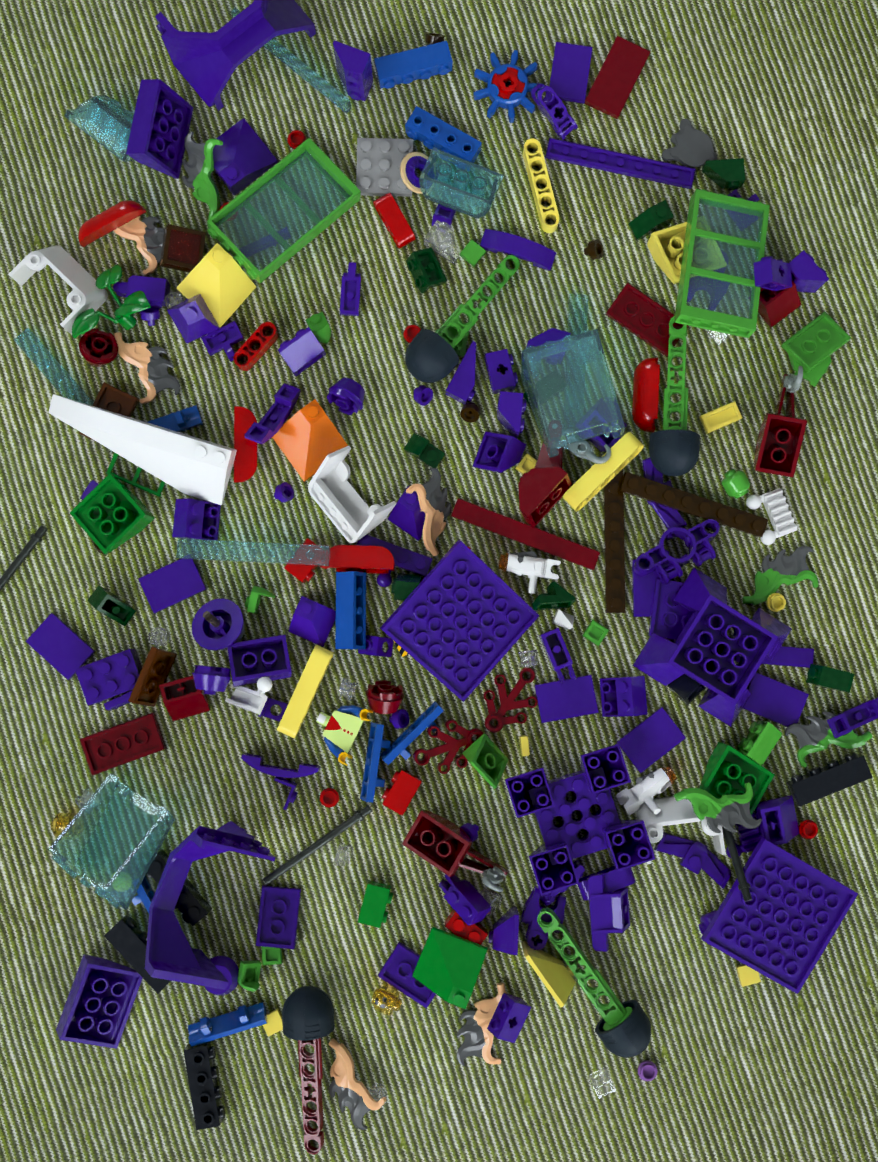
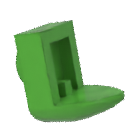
M323 312L314 314L306 319L308 327L317 340L328 344L331 337V328Z
M254 586L251 595L246 598L245 607L247 612L257 614L261 595L275 598V595L262 587Z
M259 960L240 961L237 982L248 991L254 992L260 986L258 981L261 962Z

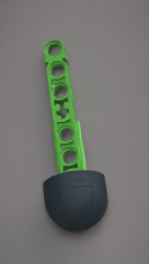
M508 255L466 303L464 305L461 303L436 333L429 329H421L416 337L413 338L405 353L406 366L413 377L425 383H434L445 378L459 363V357L454 350L455 346L478 321L477 316L518 270L520 262L516 256ZM507 260L514 262V269H509L506 266ZM495 273H500L503 276L501 283L495 280ZM487 286L491 289L490 296L484 295L483 287ZM479 298L482 299V301H480L477 305L478 307L473 308V302L477 301ZM463 313L468 316L467 323L460 321V314ZM449 327L455 328L457 332L455 337L449 336L447 332Z
M675 316L671 318L669 323L667 389H664L663 430L649 435L651 462L660 473L667 476H680L689 472L696 465L700 450V435L687 430L688 388H685L687 350L685 336H687V325H683L681 329H675L673 327ZM675 339H681L683 344L680 347H674L672 342ZM680 357L683 361L679 366H675L672 364L673 358ZM675 371H678L679 379H682L677 384L674 383V380H671L675 379ZM673 394H680L682 397L677 403H673L670 398ZM673 412L680 413L681 418L678 421L670 419V415Z
M550 908L541 909L537 917L538 924L545 933L548 932L549 940L576 976L578 984L602 1017L595 1028L596 1034L606 1048L617 1056L629 1058L641 1054L647 1048L651 1039V1024L646 1013L636 1000L621 1003L598 969H594L566 927L560 923L561 920ZM545 913L549 914L552 917V921L544 922L541 916ZM560 930L564 936L561 939H557L553 936V931ZM571 946L574 948L575 953L568 955L565 953L564 948ZM578 963L581 966L585 965L584 970H582L581 968L577 969ZM595 979L598 982V986L592 988L587 984V981ZM605 995L610 999V1002L603 1004L599 1001V997Z

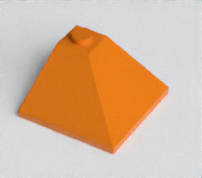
M316 399L294 414L272 437L304 482L315 475L328 454L348 446Z

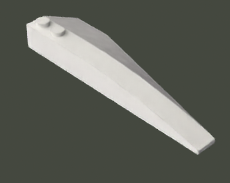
M53 394L48 412L180 492L215 504H223L237 452L236 449Z

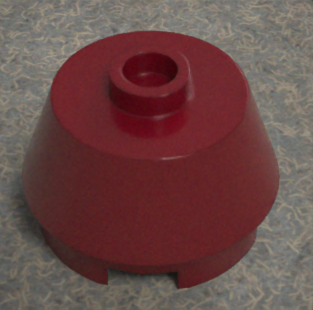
M94 328L81 337L79 350L88 364L102 367L116 358L118 344L110 332L108 334L100 331L99 328Z
M387 680L375 681V685L368 684L366 697L370 709L379 714L397 712L404 698L403 687L400 684L397 686L391 685V681Z

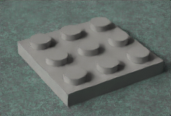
M357 138L356 187L361 191V196H384L390 192L392 196L412 197V191L406 187L401 178L400 165L403 158L413 152V139Z

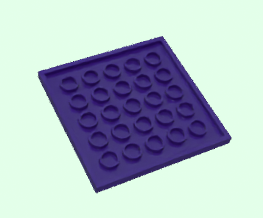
M458 540L380 629L464 702L540 615L462 541Z
M761 837L743 867L746 881L750 883L749 890L752 900L744 902L742 892L738 889V879H736L701 939L798 994L858 893Z

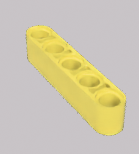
M532 138L528 139L524 144L523 159L541 228L546 233H553L558 227L559 213L541 144L537 139ZM533 148L536 152L530 153L528 149ZM538 166L541 170L535 171L532 167ZM537 184H543L545 188L540 189L537 187ZM546 201L550 206L545 207L541 202ZM551 219L555 223L550 225L546 223V220Z
M631 432L626 433L610 448L611 457L603 464H594L564 493L563 499L576 512L579 511L642 451L644 445Z
M316 644L277 731L295 739L334 652Z

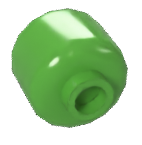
M732 469L724 474L725 478H723L721 484L728 496L735 497L736 499L749 492L750 482L743 471Z

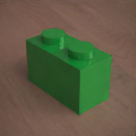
M368 880L358 923L377 928L381 927V923H386L388 911H385L386 904H391L393 892H390L391 886Z

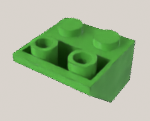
M757 720V722L754 721L751 724L748 736L740 741L738 751L762 766L782 736V733L770 722Z

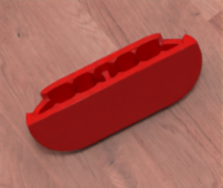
M124 200L82 224L78 232L80 246L85 247L146 213V209L132 200Z
M656 357L644 359L637 365L634 371L632 418L637 427L646 432L655 431V419L658 418L660 364H657L658 358Z
M234 406V449L237 450L234 460V483L249 480L257 469V443L244 437L254 422L257 423V420L249 409L241 406Z
M336 545L326 551L324 555L325 561L320 565L324 569L336 568V572L356 571L387 574L389 570L394 571L395 560L392 553L382 546Z

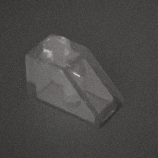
M437 220L424 238V245L428 248L432 247L434 252L456 265L458 252L453 230L446 222L441 223Z

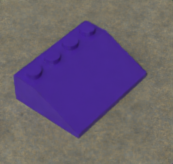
M141 80L126 154L143 165L179 179L185 151V138L189 132L194 107L162 80Z
M84 954L56 1028L59 1039L117 1049L143 979L141 975L133 968L101 957Z

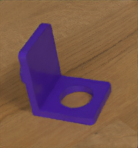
M366 635V649H358V653L391 657L393 639ZM384 642H387L388 649L384 653L382 646Z
M268 697L258 717L264 716L280 722L288 704ZM275 704L279 705L282 709L281 714L278 716H274L271 713V707Z
M275 777L274 781L292 787L283 808L287 810L290 802L294 803L298 792H295L297 783L282 777Z

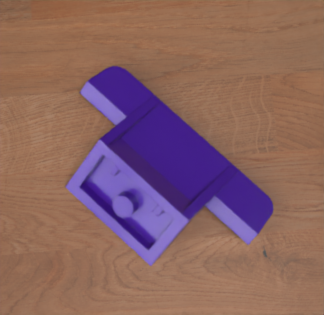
M604 873L588 877V896L592 947L595 951L607 952L609 950L608 933H623L630 926L628 887L618 889L615 892H605Z

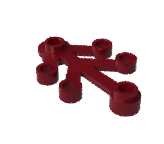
M523 668L520 671V679L508 696L505 688V676L501 674L495 676L494 682L498 687L501 707L497 712L493 701L495 693L491 690L484 692L483 697L487 702L489 713L485 719V727L488 731L496 733L503 728V725L512 723L523 724L526 722L527 716L523 712H518L515 716L503 717L507 710L524 707L534 708L537 706L538 701L533 696H529L524 700L514 701L525 684L534 680L535 673L531 668ZM526 671L530 673V677L528 679H525L523 677V674ZM499 676L504 679L502 684H498L496 681ZM488 692H491L493 694V697L490 700L486 699V694ZM531 698L535 700L533 706L528 704V700ZM520 714L524 715V720L521 722L517 720ZM492 719H496L498 721V724L496 726H492L490 724Z
M449 719L445 723L446 729L450 732L456 731L464 736L463 738L455 739L440 731L437 726L431 725L427 729L428 735L432 738H438L446 742V744L428 750L417 749L413 754V759L418 765H426L431 757L448 752L445 759L437 765V770L441 774H447L459 748L466 746L465 751L484 734L480 729L472 728L467 730L458 725L455 720ZM453 722L454 727L450 729L449 724ZM432 729H436V733L434 735H431ZM476 734V740L472 741V736ZM419 753H423V757L421 759H418ZM462 754L455 758V764L460 768H464L467 766L468 760ZM464 759V763L459 765V760ZM442 765H446V769L444 771H441Z

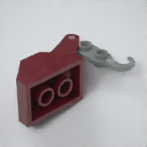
M802 366L798 367L797 375L791 373L783 375L775 414L766 413L755 448V471L794 478L807 424L806 419L795 417L794 392L799 390L802 383ZM785 391H787L786 416L780 415Z
M552 420L548 424L535 468L531 469L528 473H524L518 483L519 510L525 521L534 528L572 486L568 473L563 470V446L579 458L590 460L595 464H603L611 457V449L607 444L604 445L606 455L598 457L594 454L586 440L573 430L562 429V425L558 420Z
M421 810L402 843L405 847L449 877L454 876L458 867L481 873L483 876L482 882L490 889L497 892L503 891L502 887H498L495 884L505 880L509 873L507 869L471 848L473 841L460 827L444 817L427 810ZM468 854L469 856L475 858L476 860L482 862L485 865L466 858L465 855Z

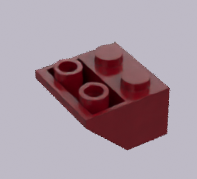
M793 281L792 287L779 291L760 289L758 313L770 328L801 306L797 288Z
M193 675L159 685L164 705L172 721L211 711L204 690L195 688Z

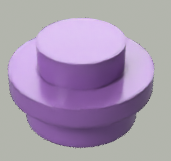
M645 1060L639 1064L638 1075L642 1080L652 1081L657 1076L658 1070L652 1061Z

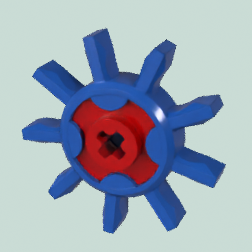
M518 50L513 51L510 64L502 65L494 52L491 53L490 62L494 70L490 74L477 68L475 70L474 77L486 82L487 88L473 92L474 101L486 97L490 98L493 103L487 111L489 119L495 114L498 107L508 110L510 123H514V108L520 104L530 113L535 111V105L526 96L538 84L529 83L528 76L537 70L538 64L534 62L524 70L517 66Z

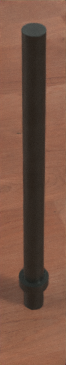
M41 525L35 534L32 533L29 542L0 578V591L36 544L42 541L41 538L48 530Z
M367 805L360 811H355L352 817L263 878L264 882L267 885L356 822L363 821L364 817L372 812L371 807Z
M722 826L739 882L738 889L742 892L744 902L752 900L749 890L750 883L746 881L732 832Z

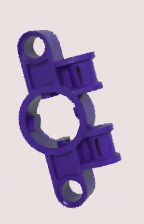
M708 519L689 530L681 527L668 529L663 533L656 547L638 556L634 564V572L639 576H645L655 571L666 585L669 583V580L677 576H683L681 567L688 564L691 559L697 567L702 566V563L709 559H715L716 553L710 541L718 534L720 530L719 523L716 520ZM705 528H711L713 533H708ZM673 537L683 539L686 547H689V555L685 554L681 558L670 556L669 552L664 548V541L666 539L670 540ZM639 562H645L648 568H642Z

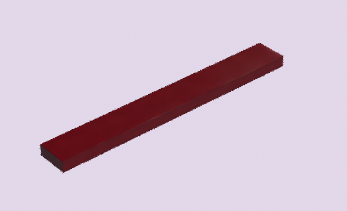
M459 498L451 514L453 518L592 571L600 555L598 551L538 528H533L530 525Z

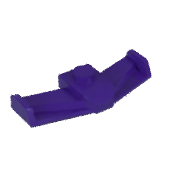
M650 457L642 460L644 478L673 487L671 481L663 482V474L654 467ZM647 500V503L653 507L667 529L687 525L677 510Z
M663 833L662 839L657 842L654 848L655 851L681 857L680 865L696 874H699L701 869L704 870L723 889L731 876V870L706 845L697 840L693 841Z

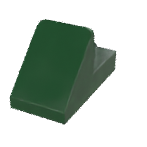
M415 433L404 447L405 451L431 468H437L445 456V453L433 446L430 440Z
M552 581L547 587V593L540 594L532 605L533 610L569 608L576 600L572 594Z

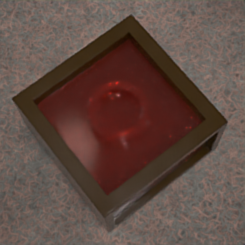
M167 224L164 230L160 267L190 273L203 258L206 232Z

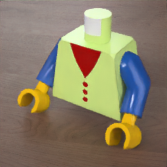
M349 705L341 706L338 710L335 709L331 716L320 712L316 722L326 727L322 734L324 742L341 764L347 766L348 764L345 763L346 757L353 758L348 752L363 722L371 721V719L367 718V713H373L372 710Z

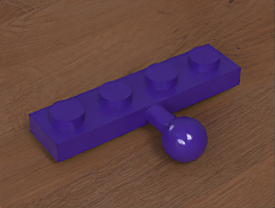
M365 535L356 544L385 547L392 553L396 567L423 577L427 576L433 558L369 535ZM391 570L387 574H379L377 576L379 586L388 587L391 584Z

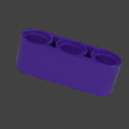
M612 866L591 874L604 873L605 892H613L636 882L631 867L617 871L616 867ZM591 875L578 880L579 884L577 885L584 901L589 900L588 877Z

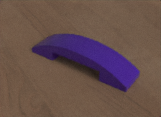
M485 229L480 246L487 251L496 254L501 252L507 255H514L517 258L532 262L533 266L548 271L551 270L556 256V252L539 243L496 230Z
M284 383L275 394L273 405L259 423L254 422L244 437L259 444L270 440L289 417L301 390Z
M878 697L829 718L827 722L834 738L845 735L855 728L878 719Z
M244 753L241 757L244 762L254 769L268 775L283 778H298L317 773L321 767L301 763L299 770L265 765L263 764L264 756Z

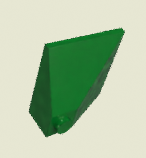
M111 473L70 512L71 516L105 555L141 532L155 519L146 506Z
M718 742L708 760L699 788L720 799L722 795H743L746 791L744 784L751 783L753 797L750 801V814L752 815L775 774L731 746Z
M432 926L412 976L446 1002L466 1009L488 948Z

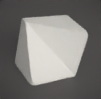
M557 609L552 622L570 630L573 627L574 616Z

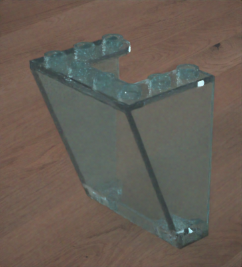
M597 329L585 330L581 334L568 335L560 340L547 341L543 345L530 346L522 350L521 380L549 458L558 456L557 449L561 447L568 449L571 443L602 434L605 435V438L609 437L610 433H612L614 439L623 437L625 425Z
M110 773L47 850L53 855L51 859L64 869L67 874L74 879L77 876L81 878L79 881L88 889L92 886L95 889V894L102 899L105 898L116 909L120 906L126 910L173 825L175 818L169 810L163 806H155L132 791L128 785L119 782V778Z

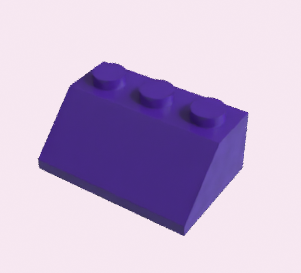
M334 40L333 48L337 72L347 94L354 100L366 101L373 83L370 53Z

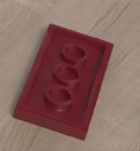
M617 36L584 104L618 119L651 51Z
M627 283L605 315L667 357L670 338L669 323L675 315ZM673 323L675 329H681L684 325ZM675 339L672 345L675 346L679 339Z
M154 712L80 739L92 775L166 749Z

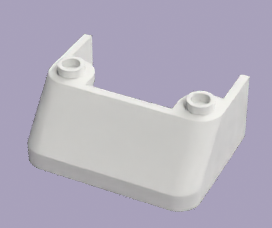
M55 245L30 252L8 275L22 286L36 271L42 270L48 264L73 288L66 299L68 306L73 312L60 324L72 335V326L78 315L91 308L96 311L107 300V291L105 288L98 289L95 284L96 280L61 246Z
M346 446L326 456L311 479L308 490L312 498L344 538L350 543H355L382 523L396 503L393 501L383 507L379 504L368 507L347 481L350 477V467L344 459L351 450V447Z
M674 796L653 799L661 809L658 814H654L645 802L636 811L637 820L644 821L651 844L657 843L662 839V826L701 821L696 816L688 799L676 801ZM705 817L701 821L703 832L713 836L714 850L721 855H726L722 826L718 825L717 827L721 833L713 832L708 827Z

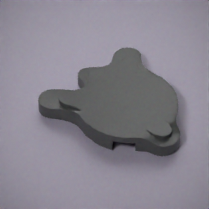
M688 119L681 120L679 125L680 131L671 136L670 141L675 147L665 149L662 153L664 161H678L683 166L694 169L695 167H703L706 161L717 160L711 138L704 132L695 129Z

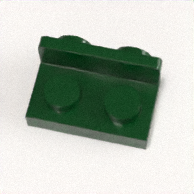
M432 247L412 252L406 260L408 270L411 271L415 284L421 294L425 293L429 288L446 283L447 279Z

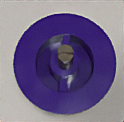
M214 599L207 602L197 611L192 622V634L195 641L201 647L212 651L228 650V646L240 642L245 630L241 609L237 604L228 599Z

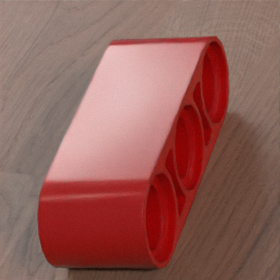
M390 192L373 201L376 211L399 249L416 240L411 227Z
M271 322L262 323L237 350L233 360L240 370H250L276 342L278 331L275 325ZM268 329H272V330H273V334H272V335H270V336H265V335H264V333H265L266 330H268ZM260 343L261 346L258 350H252L253 344ZM242 357L248 358L245 364H239V360Z

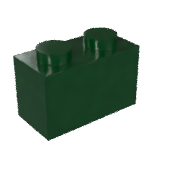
M398 573L397 578H393L391 593L395 594L394 600L404 601L420 584L421 575Z

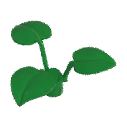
M116 264L102 272L95 282L98 289L108 287L119 305V308L114 312L115 318L101 311L95 312L93 308L85 310L78 315L73 323L72 336L74 339L94 328L100 316L113 321L115 325L120 323L125 330H129L137 322L132 314L151 308L143 291H136L126 297L123 304L120 302L111 285L117 283L122 277L123 271L120 265Z

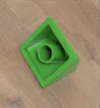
M483 734L462 754L495 789L509 759L486 734Z

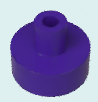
M151 307L140 311L141 319L147 321L148 326L156 325L155 320L160 318L159 308Z
M421 385L413 391L414 401L422 406L430 403L433 398L432 389L425 385Z
M283 482L276 486L274 497L286 503L294 498V490L289 483Z
M398 709L397 712L392 713V716L389 717V722L396 729L406 728L409 724V714L405 709Z
M465 823L460 827L473 842L477 840L479 827L476 824Z

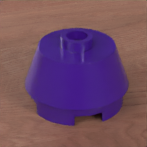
M342 378L329 388L327 400L330 404L334 402L339 406L338 411L344 414L352 415L353 412L357 414L363 408L365 390L356 381Z
M195 665V671L192 673L195 688L204 690V694L216 695V691L225 692L231 679L230 668Z
M216 956L209 959L229 983L226 990L206 986L204 988L211 994L218 996L231 993L238 985L239 968L237 964L226 956Z

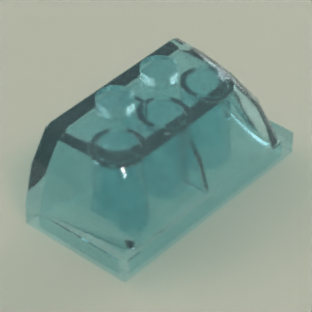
M98 95L82 102L76 109H67L64 117L124 162L136 161L126 154L134 113L122 108L120 102L109 98L107 95Z
M433 148L420 175L419 184L426 199L479 219L490 210L504 175Z

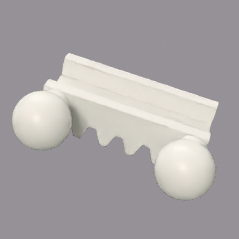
M778 488L760 496L750 495L746 499L747 507L752 510L758 509L761 503L764 504L774 531L765 530L763 537H760L763 544L771 545L775 542L776 538L797 531V525L794 524L795 520L791 516L792 512L788 509L789 505L786 503V497L783 496L782 489Z
M269 677L259 678L257 681V691L242 686L234 687L232 684L231 687L235 688L231 699L226 698L225 701L260 715L268 698L264 694L272 688V680Z

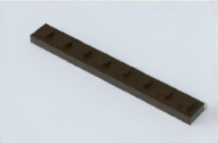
M623 469L603 488L605 613H625L624 494L619 491L623 479Z
M629 472L624 473L619 489L621 492L705 520H716L720 525L759 538L763 537L768 522L766 518Z

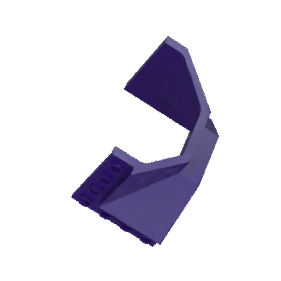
M254 0L251 5L213 33L178 31L162 12L155 16L158 23L156 27L161 33V38L173 65L207 106H214L218 111L224 107L220 95L234 70L257 50L276 36L303 30L310 38L316 34L315 24L295 0Z
M233 821L226 823L217 830L198 826L170 853L149 907L145 970L151 977L227 989L228 980L203 951L190 947L176 918L174 909L193 861L227 851L275 861L276 857L270 853V849L263 847L261 842L254 840V836L247 834V830L240 828Z

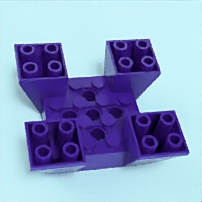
M693 567L673 599L693 612L675 643L652 633L632 666L664 686H667L683 674L708 688L698 707L731 727L751 696L747 689L751 679L765 658L770 661L774 659L792 628L758 608L750 620L727 605V588ZM730 627L734 629V634L731 637L727 635V630ZM705 633L707 640L702 644L700 636ZM719 644H722L724 647L721 654L717 653V646ZM738 654L740 662L735 665L734 657ZM709 661H712L713 668L710 671H708L706 669V664Z
M619 744L580 755L581 771L549 781L546 779L543 767L505 779L516 817L519 818L534 813L544 844L529 855L541 895L579 884L572 859L600 850H608L617 871L655 860L644 821L619 820L611 795V788L631 782ZM573 791L575 793L574 798L570 801L566 800V793ZM598 804L599 810L596 813H590V807ZM575 810L581 812L578 819L571 818V814ZM556 816L562 817V822L559 825L553 824V819ZM580 829H586L584 837H577Z

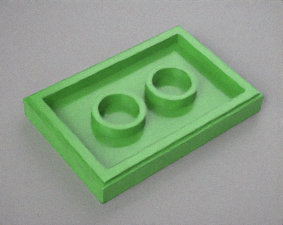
M823 312L786 340L781 347L808 373L846 344L851 337L826 312Z

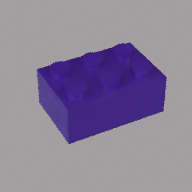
M285 635L236 642L227 647L234 687L255 684L261 677H269L272 681L292 677Z
M128 649L75 669L87 705H96L132 691L142 670V665L136 649Z

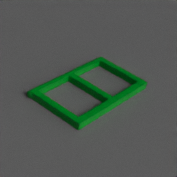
M114 453L109 468L106 471L107 475L111 473L123 482L158 497L161 496L165 486L164 481H161L157 492L137 483L142 471L140 467L137 468L132 481L112 473L119 456L117 453Z

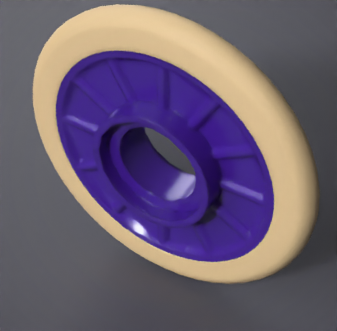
M411 152L403 158L400 165V174L406 187L418 194L429 192L434 187L437 179L436 168L432 160L421 152ZM416 168H418V169L421 170V172H422V177H421V178L416 175V173H415V169H416Z

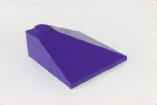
M244 118L216 138L223 141V145H215L213 148L214 171L234 196L278 163L275 156Z

